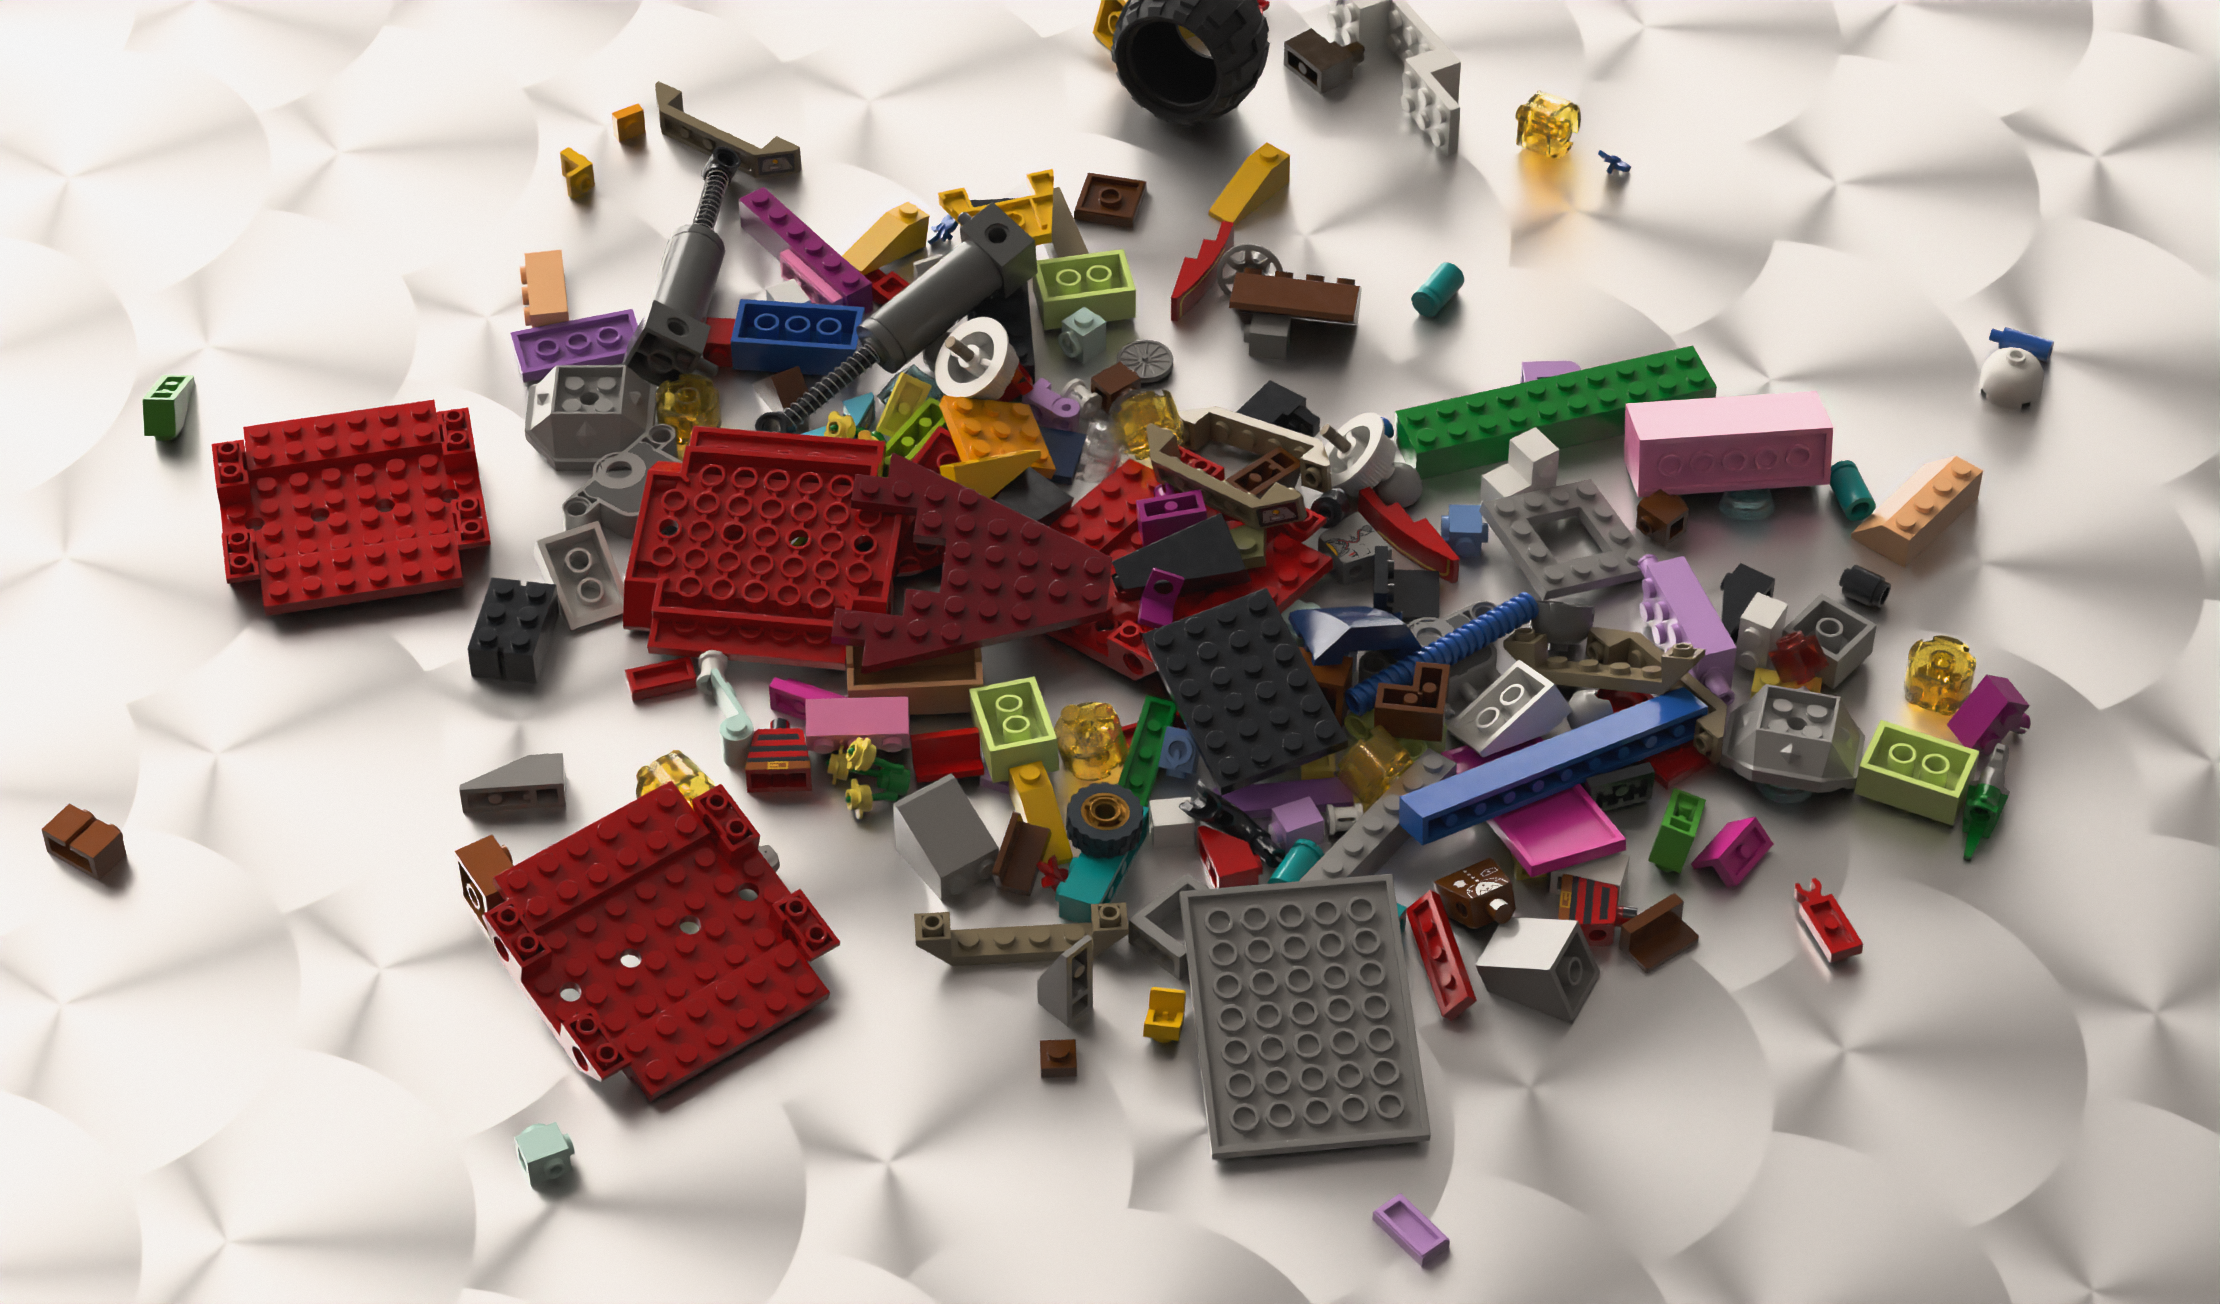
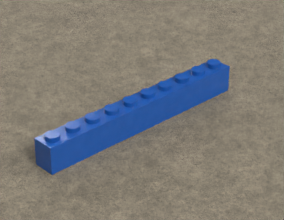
M1685 687L1678 688L1400 796L1399 825L1424 846L1574 787L1577 784L1584 783L1588 777L1612 772L1693 740L1696 720L1707 715L1708 706Z

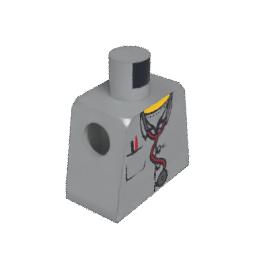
M1359 512L1353 513L1335 527L1326 530L1318 538V551L1332 558L1333 568L1329 572L1341 585L1346 586L1373 578L1375 546H1388V559L1392 560V548Z

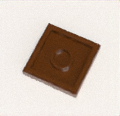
M1088 172L1074 209V219L1133 228L1147 190V181Z

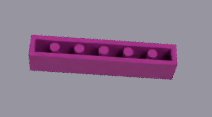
M765 187L739 199L741 227L779 262L780 253L790 249L843 297L844 306L865 307V315L873 311L872 283Z

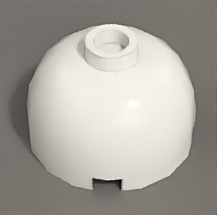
M2002 348L1994 352L1985 361L1981 370L1979 389L1980 391L1983 389L1987 394L1986 399L1989 402L2002 408L2019 409L2023 403L2031 401L2030 405H2032L2041 397L2044 371L2038 359L2031 352L2021 348Z

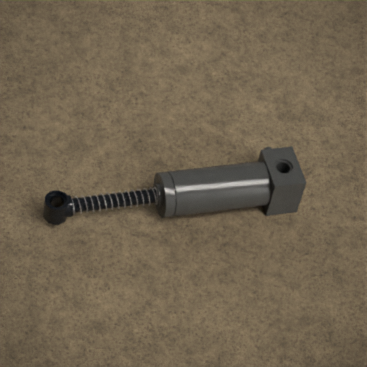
M719 146L715 148L701 171V176L705 183L693 223L676 228L669 236L645 315L629 340L622 365H627L643 380L677 396L695 369L712 377L716 376L719 370L718 365L701 358L711 328V326L704 324L725 254L724 242L714 232V226L726 188L730 185L733 176L741 164L737 153L727 147Z
M993 202L973 218L967 212H962L957 220L962 225L960 227L961 243L857 326L856 332L863 347H860L859 352H854L853 357L847 358V362H841L840 367H835L834 372H829L827 378L823 377L821 383L817 382L816 387H811L808 393L805 392L802 398H797V402L791 403V407L785 408L784 412H767L761 415L756 420V431L795 434L800 423L803 424L806 418L810 419V415L812 413L816 414L817 409H822L823 404H829L828 400L831 398L835 399L837 393H841V390L847 388L849 383H854L853 380L860 378L859 375L866 373V370L872 368L875 362L885 371L891 374L896 373L997 291L1005 299L1008 298L1038 273L1035 240Z

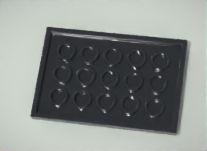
M1267 588L1142 634L1143 643L1221 796L1348 748L1346 735Z

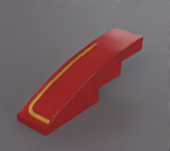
M1222 221L1216 241L1203 239L1197 259L1184 258L1171 296V321L1177 322L1215 283L1220 259L1234 246V222Z
M1370 486L1359 490L1358 512L1384 541L1424 570L1439 571L1440 578L1452 584L1458 582L1460 558L1426 518L1414 522L1398 502L1386 506Z

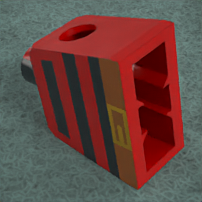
M776 718L770 722V729L754 731L745 765L747 793L812 791L811 764L802 729L790 728L788 720Z
M1569 874L1562 875L1558 920L1578 921L1589 947L1612 945L1615 927H1621L1622 924L1637 916L1638 908L1617 906L1618 888L1615 885Z

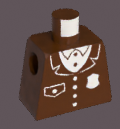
M1491 857L1433 881L1435 892L1440 894L1447 916L1472 929L1480 928L1494 921L1504 924L1511 919L1516 910L1512 883Z

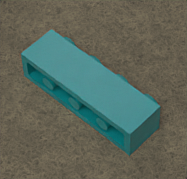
M1143 806L1144 817L1141 839L1139 843L1135 844V848L1132 851L1129 850L1125 855L1121 857L1115 856L1111 859L1100 857V859L1094 858V856L1085 855L1081 851L1079 857L1072 859L1068 870V878L1066 882L1061 881L1055 894V901L1059 902L1060 918L1076 923H1090L1091 904L1112 903L1149 832L1148 807Z

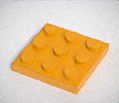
M943 395L939 407L961 462L1021 450H1041V457L1030 467L1045 478L1052 479L1056 468L1028 404Z

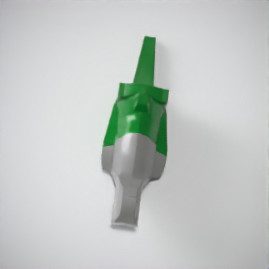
M1997 743L1991 761L1982 771L1979 780L1971 781L1969 784L1962 831L1968 833L1964 859L1971 860L1982 837L1989 839L2010 794V791L2004 788V772L2009 758V748L2007 745Z

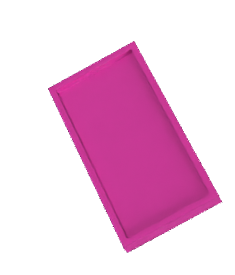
M1539 736L1485 757L1480 756L1467 745L1441 752V755L1457 763V775L1544 740ZM1581 784L1487 820V823L1530 877L1626 850V838Z

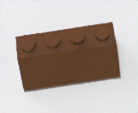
M1244 268V273L1236 272L1229 302V308L1233 311L1289 315L1291 318L1358 325L1362 287L1356 286L1354 279L1337 278L1336 283L1324 282L1325 277L1306 274V279L1302 280L1293 279L1294 273L1275 271V277L1262 275L1263 270L1256 268Z

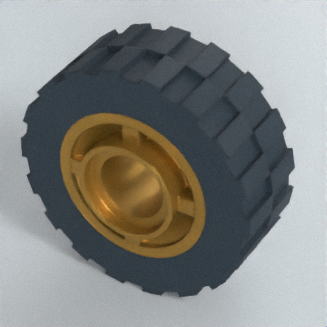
M1109 782L1089 784L1085 788H1080L1076 794L1072 795L1070 803L1068 802L1066 815L1067 837L1072 841V845L1076 849H1080L1085 855L1089 854L1099 859L1100 857L1107 859L1114 858L1115 856L1121 857L1129 850L1132 851L1135 848V844L1139 843L1141 839L1144 817L1143 806L1140 805L1139 798L1135 797L1131 790L1125 789L1121 785L1109 784Z

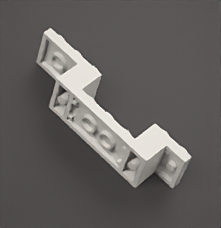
M1330 0V12L1327 15L1328 23L1332 29H1335L1341 35L1346 45L1358 41L1365 47L1364 53L1388 45L1390 50L1402 59L1404 63V73L1402 74L1403 96H1401L1402 108L1415 119L1419 128L1429 135L1434 145L1439 147L1447 157L1457 154L1461 107L1458 104L1461 61L1406 0Z

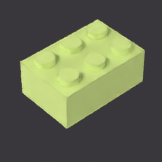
M1124 249L1037 260L1038 273L1033 276V292L1044 330L1062 328V320L1083 307L1101 316L1106 322L1136 318V289Z
M1035 676L969 689L972 723L974 727H978L980 746L993 783L1009 781V768L1042 761L1046 773L1060 770L1057 737Z
M1880 720L1859 765L1855 794L1954 825L1967 796L1969 784L1974 780L1979 751Z

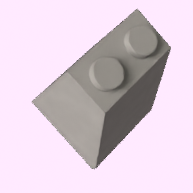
M952 774L893 803L896 850L941 901L961 893L965 888L982 879H988L992 876L999 847Z
M1511 917L1508 922L1498 926L1475 965L1488 992L1567 1022H1573L1600 974L1580 924L1574 920Z

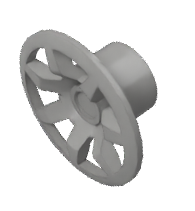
M1248 243L1240 244L1229 249L1220 259L1217 267V279L1224 294L1231 297L1232 292L1226 284H1234L1236 273L1223 278L1225 262L1238 273H1244V268L1262 269V275L1272 276L1268 274L1271 262L1277 271H1283V268L1277 257L1263 246ZM1245 251L1240 261L1230 257L1236 252Z

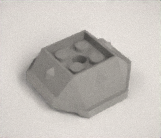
M556 365L540 383L531 385L529 388L524 428L525 439L537 452L547 459V462L555 471H593L594 464L599 458L609 453L623 452L655 425L657 386L644 381L627 365ZM615 466L609 471L621 470L624 466Z
M1765 684L1748 702L1730 712L1720 765L1728 769H1734L1739 775L1750 781L1817 793L1835 791L1842 787L1845 790L1855 789L1865 735L1851 718L1841 697L1810 692L1805 686L1792 689Z

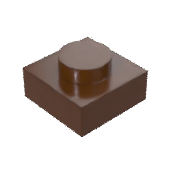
M1076 1039L1040 1040L1041 1078L1077 1076Z

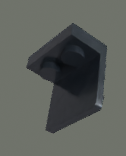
M1375 546L1373 608L1390 614L1403 612V622H1412L1423 617L1439 619V571L1394 569V560L1388 559V546Z
M1634 762L1612 772L1588 777L1584 783H1581V786L1604 812L1651 800L1655 771L1650 762L1636 765Z

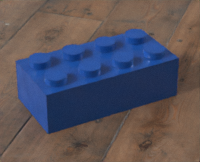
M740 299L731 337L733 369L782 372L799 366L802 374L828 376L829 372H834L835 367L841 366V362H847L848 357H853L854 352H859L860 347H863L858 338L856 328L865 320V307Z

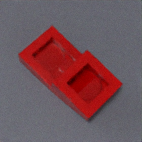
M878 268L864 275L872 283L873 302L881 305L887 303L909 285L906 280L894 271L886 275Z

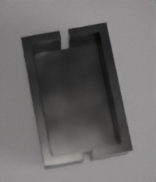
M491 578L467 648L471 676L501 680L502 669L499 652H503L507 680L537 684L560 613L556 584L527 581L526 586H521L520 580Z

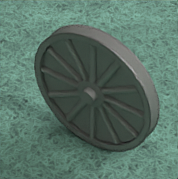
M1133 341L1123 346L1117 354V363L1121 361L1130 370H1134L1140 377L1141 383L1159 381L1165 378L1173 368L1172 352L1164 344L1157 341Z

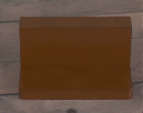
M1013 811L992 871L997 888L1031 896L1039 873L1036 863L1043 861L1052 835L1049 828L1026 823L1023 821L1021 813Z
M1673 893L1621 925L1619 949L1644 972L1649 973L1698 943L1699 935L1682 920L1684 901L1676 893Z

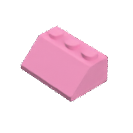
M908 697L806 699V744L808 751L827 754L834 750H839L840 745H844L843 750H848L851 743L856 741L858 737L863 738V740L865 738L871 739V744L875 745L876 749H883L887 752H897L902 748H910Z

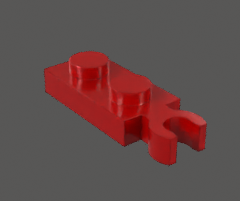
M1816 878L1811 879V891L1802 889L1801 885L1796 883L1794 898L1800 903L1799 913L1829 962L1861 954L1863 942L1832 894L1822 896V885Z

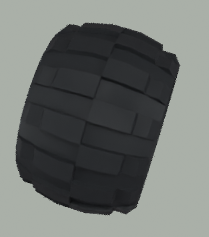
M1128 0L1115 25L1116 30L1113 34V45L1111 46L1112 61L1116 63L1118 70L1116 75L1121 85L1128 90L1132 99L1141 108L1144 107L1153 113L1155 117L1166 122L1171 120L1178 122L1180 125H1195L1196 123L1215 120L1232 111L1256 87L1267 62L1270 43L1267 41L1269 27L1266 17L1261 14L1258 8L1259 3L1257 0ZM1178 25L1195 34L1207 47L1211 56L1202 54L1192 48L1183 38Z

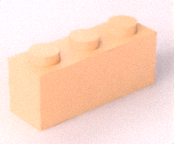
M562 250L524 253L525 266H520L521 284H527L526 287H521L523 305H529V307L523 308L525 326L535 328L569 321Z

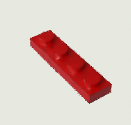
M1429 890L1407 908L1406 914L1441 1015L1452 1021L1473 1005L1477 999L1440 894Z

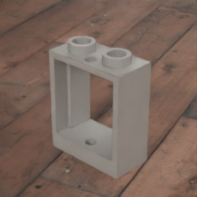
M1189 874L1182 877L1128 920V942L1178 980H1181L1189 973L1185 944L1179 943L1157 925L1181 907L1180 891L1209 889L1206 884L1198 882Z

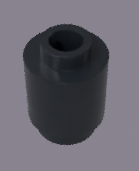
M1329 490L1313 502L1310 510L1326 517L1327 523L1321 528L1329 529L1338 525L1348 515L1350 504L1348 498L1342 492Z
M1854 565L1851 569L1846 568L1839 581L1843 595L1869 607L1875 605L1880 608L1885 603L1891 589V584L1885 581V577L1859 565Z

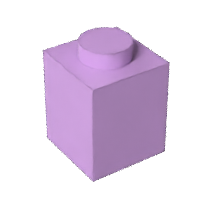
M1310 796L1272 808L1271 824L1268 825V831L1272 841L1275 844L1278 843L1287 855L1296 840L1301 838L1309 839L1317 845L1323 843L1324 818Z

